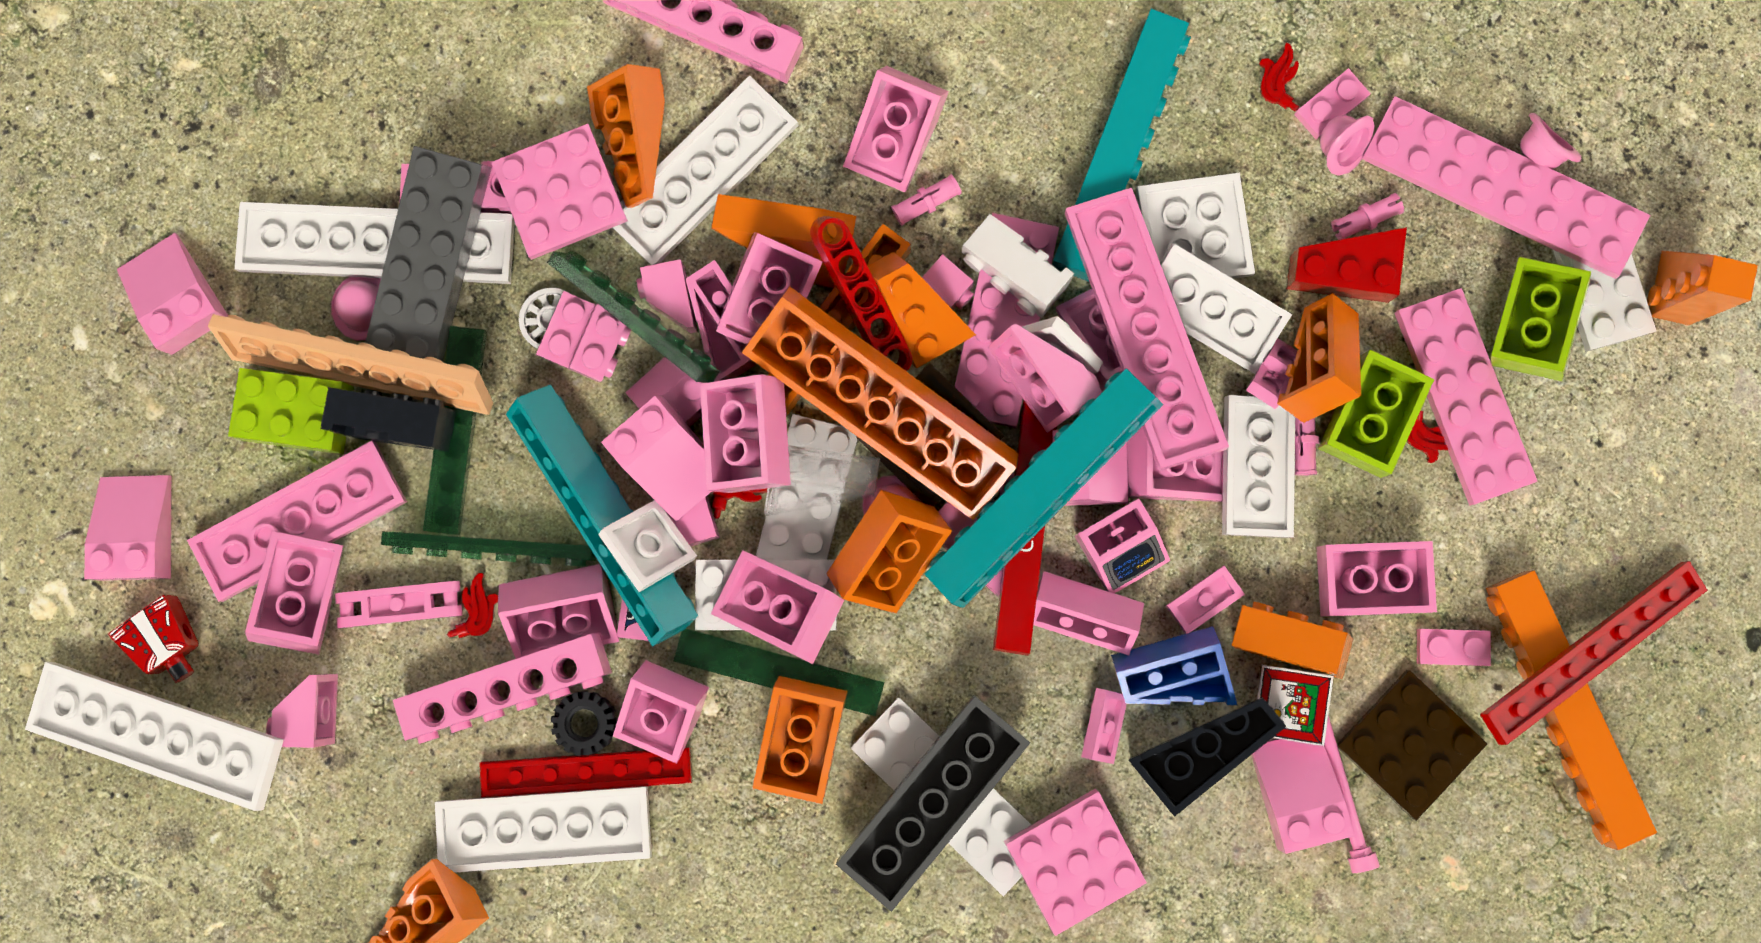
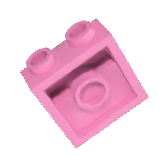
M563 291L535 355L592 380L602 382L604 376L611 378L618 359L614 358L613 354L617 345L624 347L632 328L626 326L629 318Z

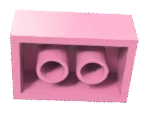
M759 374L700 384L707 491L733 493L791 485L784 383L776 377Z
M1433 541L1335 544L1316 547L1320 617L1437 612Z

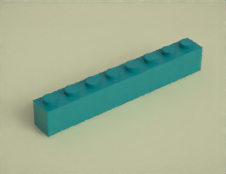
M1154 9L1150 10L1075 205L1125 190L1129 179L1136 181L1143 164L1142 160L1137 159L1142 147L1145 149L1149 148L1155 132L1154 129L1149 128L1153 116L1160 118L1167 98L1162 97L1165 85L1172 87L1179 67L1174 66L1177 54L1184 56L1191 36L1185 34L1189 26L1188 22ZM1067 223L1052 265L1061 272L1066 267L1074 273V277L1089 282L1072 232Z
M1128 369L1111 376L1104 386L1105 390L1096 399L1088 400L1079 411L1080 416L1071 425H1064L1055 434V441L1046 450L1039 451L1031 458L1029 462L1030 467L1021 476L1013 477L1005 485V492L996 502L991 501L986 504L979 513L980 518L971 527L963 528L956 535L955 543L947 552L939 553L930 562L931 568L924 575L952 605L964 608L1164 405Z
M551 384L517 397L507 411L506 416L652 647L685 630L698 617V614L691 599L684 594L677 583L674 573L638 592L598 535L604 527L634 511L629 508L620 494L618 485L606 472L599 455L590 447L581 427L574 422L567 411L564 400L557 395Z

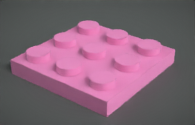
M589 124L491 162L528 257L531 260L628 221Z
M1096 789L1003 841L1051 932L1055 936L1147 883L1105 802Z

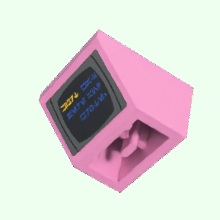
M1139 498L1074 536L1106 591L1114 594L1170 561L1158 529Z

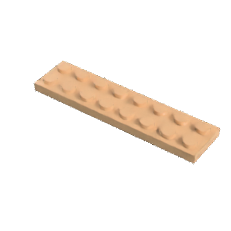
M213 314L208 324L209 329L231 360L320 379L343 381L352 386L389 394L408 395L413 397V399L423 401V398L438 399L444 401L445 406L486 415L490 414L493 406L492 398L479 371L467 364L450 365L434 357L417 358L401 350L384 351L368 343L361 342L356 345L344 342L335 336L328 335L323 338L311 335L302 329L295 328L290 331L278 328L269 322H260V324L248 322L236 315L225 317Z

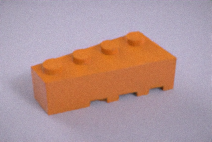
M1661 251L1655 285L1651 287L1647 297L1651 315L1654 318L1691 325L1751 301L1758 265L1717 255Z

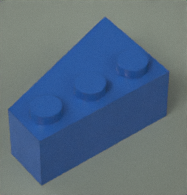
M1213 626L1134 648L1129 655L1123 653L1111 655L1125 704H1171V701L1192 702L1193 705H1204V702H1225L1226 705L1238 706L1221 643Z

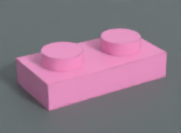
M1348 68L1299 108L1294 115L1317 140L1325 126L1333 118L1347 115L1367 99L1371 93Z
M1222 566L1167 604L1166 607L1184 633L1187 634L1245 594L1227 568Z
M1417 629V664L1491 666V631Z
M1096 688L1094 700L1091 704L1088 728L1084 737L1082 758L1114 764L1127 705L1125 704L1123 694Z

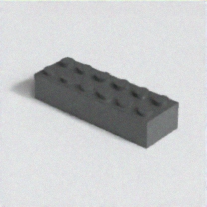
M413 147L365 343L384 351L401 350L413 357L422 359L434 357L443 362L492 167L425 148Z
M973 695L840 855L836 865L892 912L1029 746L1030 742Z

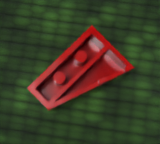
M1407 227L1299 247L1290 256L1286 289L1325 295L1333 293L1340 297L1389 303L1400 294Z

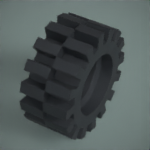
M582 691L566 696L559 705H556L553 710L555 714L551 716L550 723H553L551 732L557 738L555 740L556 743L564 747L563 750L579 756L590 755L603 750L604 747L611 743L618 717H615L614 712L616 710L614 706L609 704V700L606 697H602L596 692ZM581 709L593 712L598 721L596 731L589 737L579 736L572 729V718Z

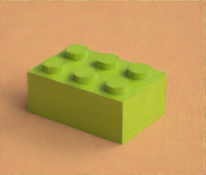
M1519 257L1491 354L1492 366L1563 381L1589 288L1591 271Z
M1368 350L1360 355L1361 396L1335 409L1318 449L1379 478H1383L1392 474L1434 379L1377 352Z
M239 368L228 437L246 442L344 455L346 436L320 428L328 387L354 391V387L343 381Z

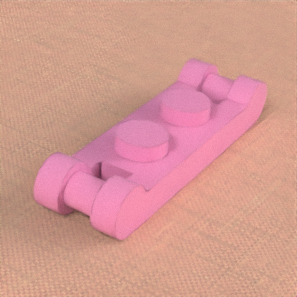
M460 581L335 593V603L339 604L340 608L337 628L462 616V605H458L457 592H460ZM443 593L444 606L435 607L434 594ZM361 602L362 615H354V603Z

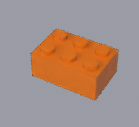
M880 490L826 574L842 599L897 614L952 530L934 506Z
M778 676L773 686L753 789L815 803H823L848 691Z

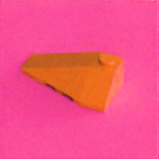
M626 64L587 86L591 118L595 129H601L605 138V142L602 145L605 154L611 155L614 161L613 175L626 208H633L653 198L665 98L659 68Z
M718 194L711 229L746 249L754 232L823 261L811 239L810 229L813 222L822 216L839 218L845 222L853 236L857 216L821 208ZM832 223L827 224L822 231V236L826 243L833 241L837 234L836 227ZM849 255L843 256L839 261L838 267L842 274L845 272ZM822 262L813 285L834 289L835 284L824 262Z
M431 859L407 880L402 888L404 891L403 896L395 907H390L385 915L388 920L379 934L372 936L369 943H459L488 920L489 916L473 886L438 859Z

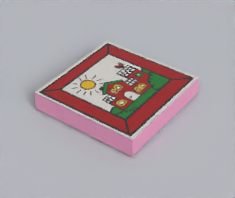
M1262 665L1257 699L1263 697L1286 725L1273 738L1324 746L1334 676Z

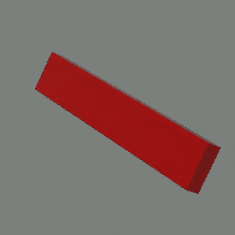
M685 747L677 764L646 750L479 762L481 798L693 782L691 747Z

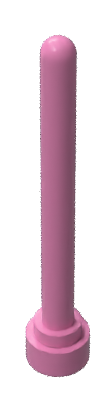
M1328 716L1324 747L1344 796L1355 836L1349 837L1352 850L1349 851L1351 855L1348 858L1352 873L1370 871L1380 867L1376 852H1372L1371 847L1366 846Z

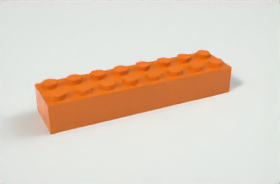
M790 286L742 351L745 356L972 520L978 516L982 508L991 500L1017 468L1019 453Z

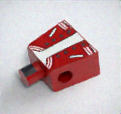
M162 595L108 633L110 638L146 674H160L167 670L174 682L179 683L194 673L185 656L199 646V642L176 595Z

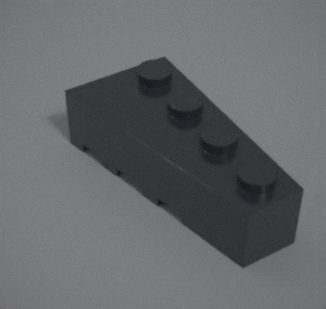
M1261 697L1129 758V762L1175 817L1282 731L1286 725L1265 699Z

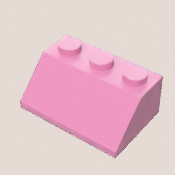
M601 564L499 584L498 615L516 659L593 633H600L603 645L619 642L611 590Z

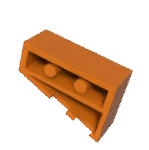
M892 252L868 265L911 351L912 365L919 368L976 336L912 266L896 253Z
M1332 293L1304 308L1294 346L1298 349L1294 364L1287 366L1285 373L1289 377L1285 394H1279L1277 401L1278 405L1303 423L1361 396L1359 313Z
M1253 602L1252 607L1242 605L1232 647L1343 679L1353 643V638L1349 633L1343 632L1344 625L1323 620L1322 625L1309 623V616L1293 611H1288L1287 616L1273 613L1274 607L1259 602Z

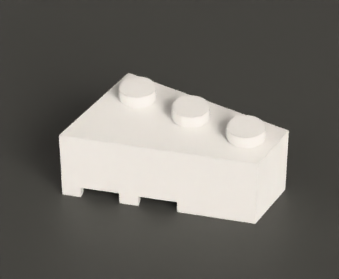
M989 214L963 245L962 253L965 255L963 260L975 271L980 272L982 269L991 276V284L1000 292L1006 294L1009 291L1019 299L1017 305L1030 316L1036 313L1042 318L1066 290L1074 273L1066 267L1062 272L1057 270L1047 261L1049 258L1048 254L1041 249L1035 252L1023 242L1024 238Z

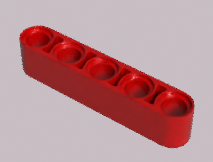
M819 217L811 226V239L862 339L886 357L891 350L897 349L899 351V360L896 364L907 372L912 365L911 351L848 226L839 218ZM832 223L836 227L837 234L833 241L826 243L823 239L822 231L827 224ZM849 255L853 262L852 268L848 273L842 274L838 267L839 261L843 256ZM866 287L868 299L865 303L857 305L855 293L859 288ZM881 318L884 328L879 335L873 336L870 330L871 324L875 319Z

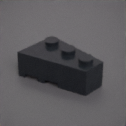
M328 387L320 429L360 440L449 452L456 411L445 408L444 401L423 398V402L420 403L414 402L413 397L403 394L392 393V398L384 397L382 396L383 393L373 390L362 389L360 393Z

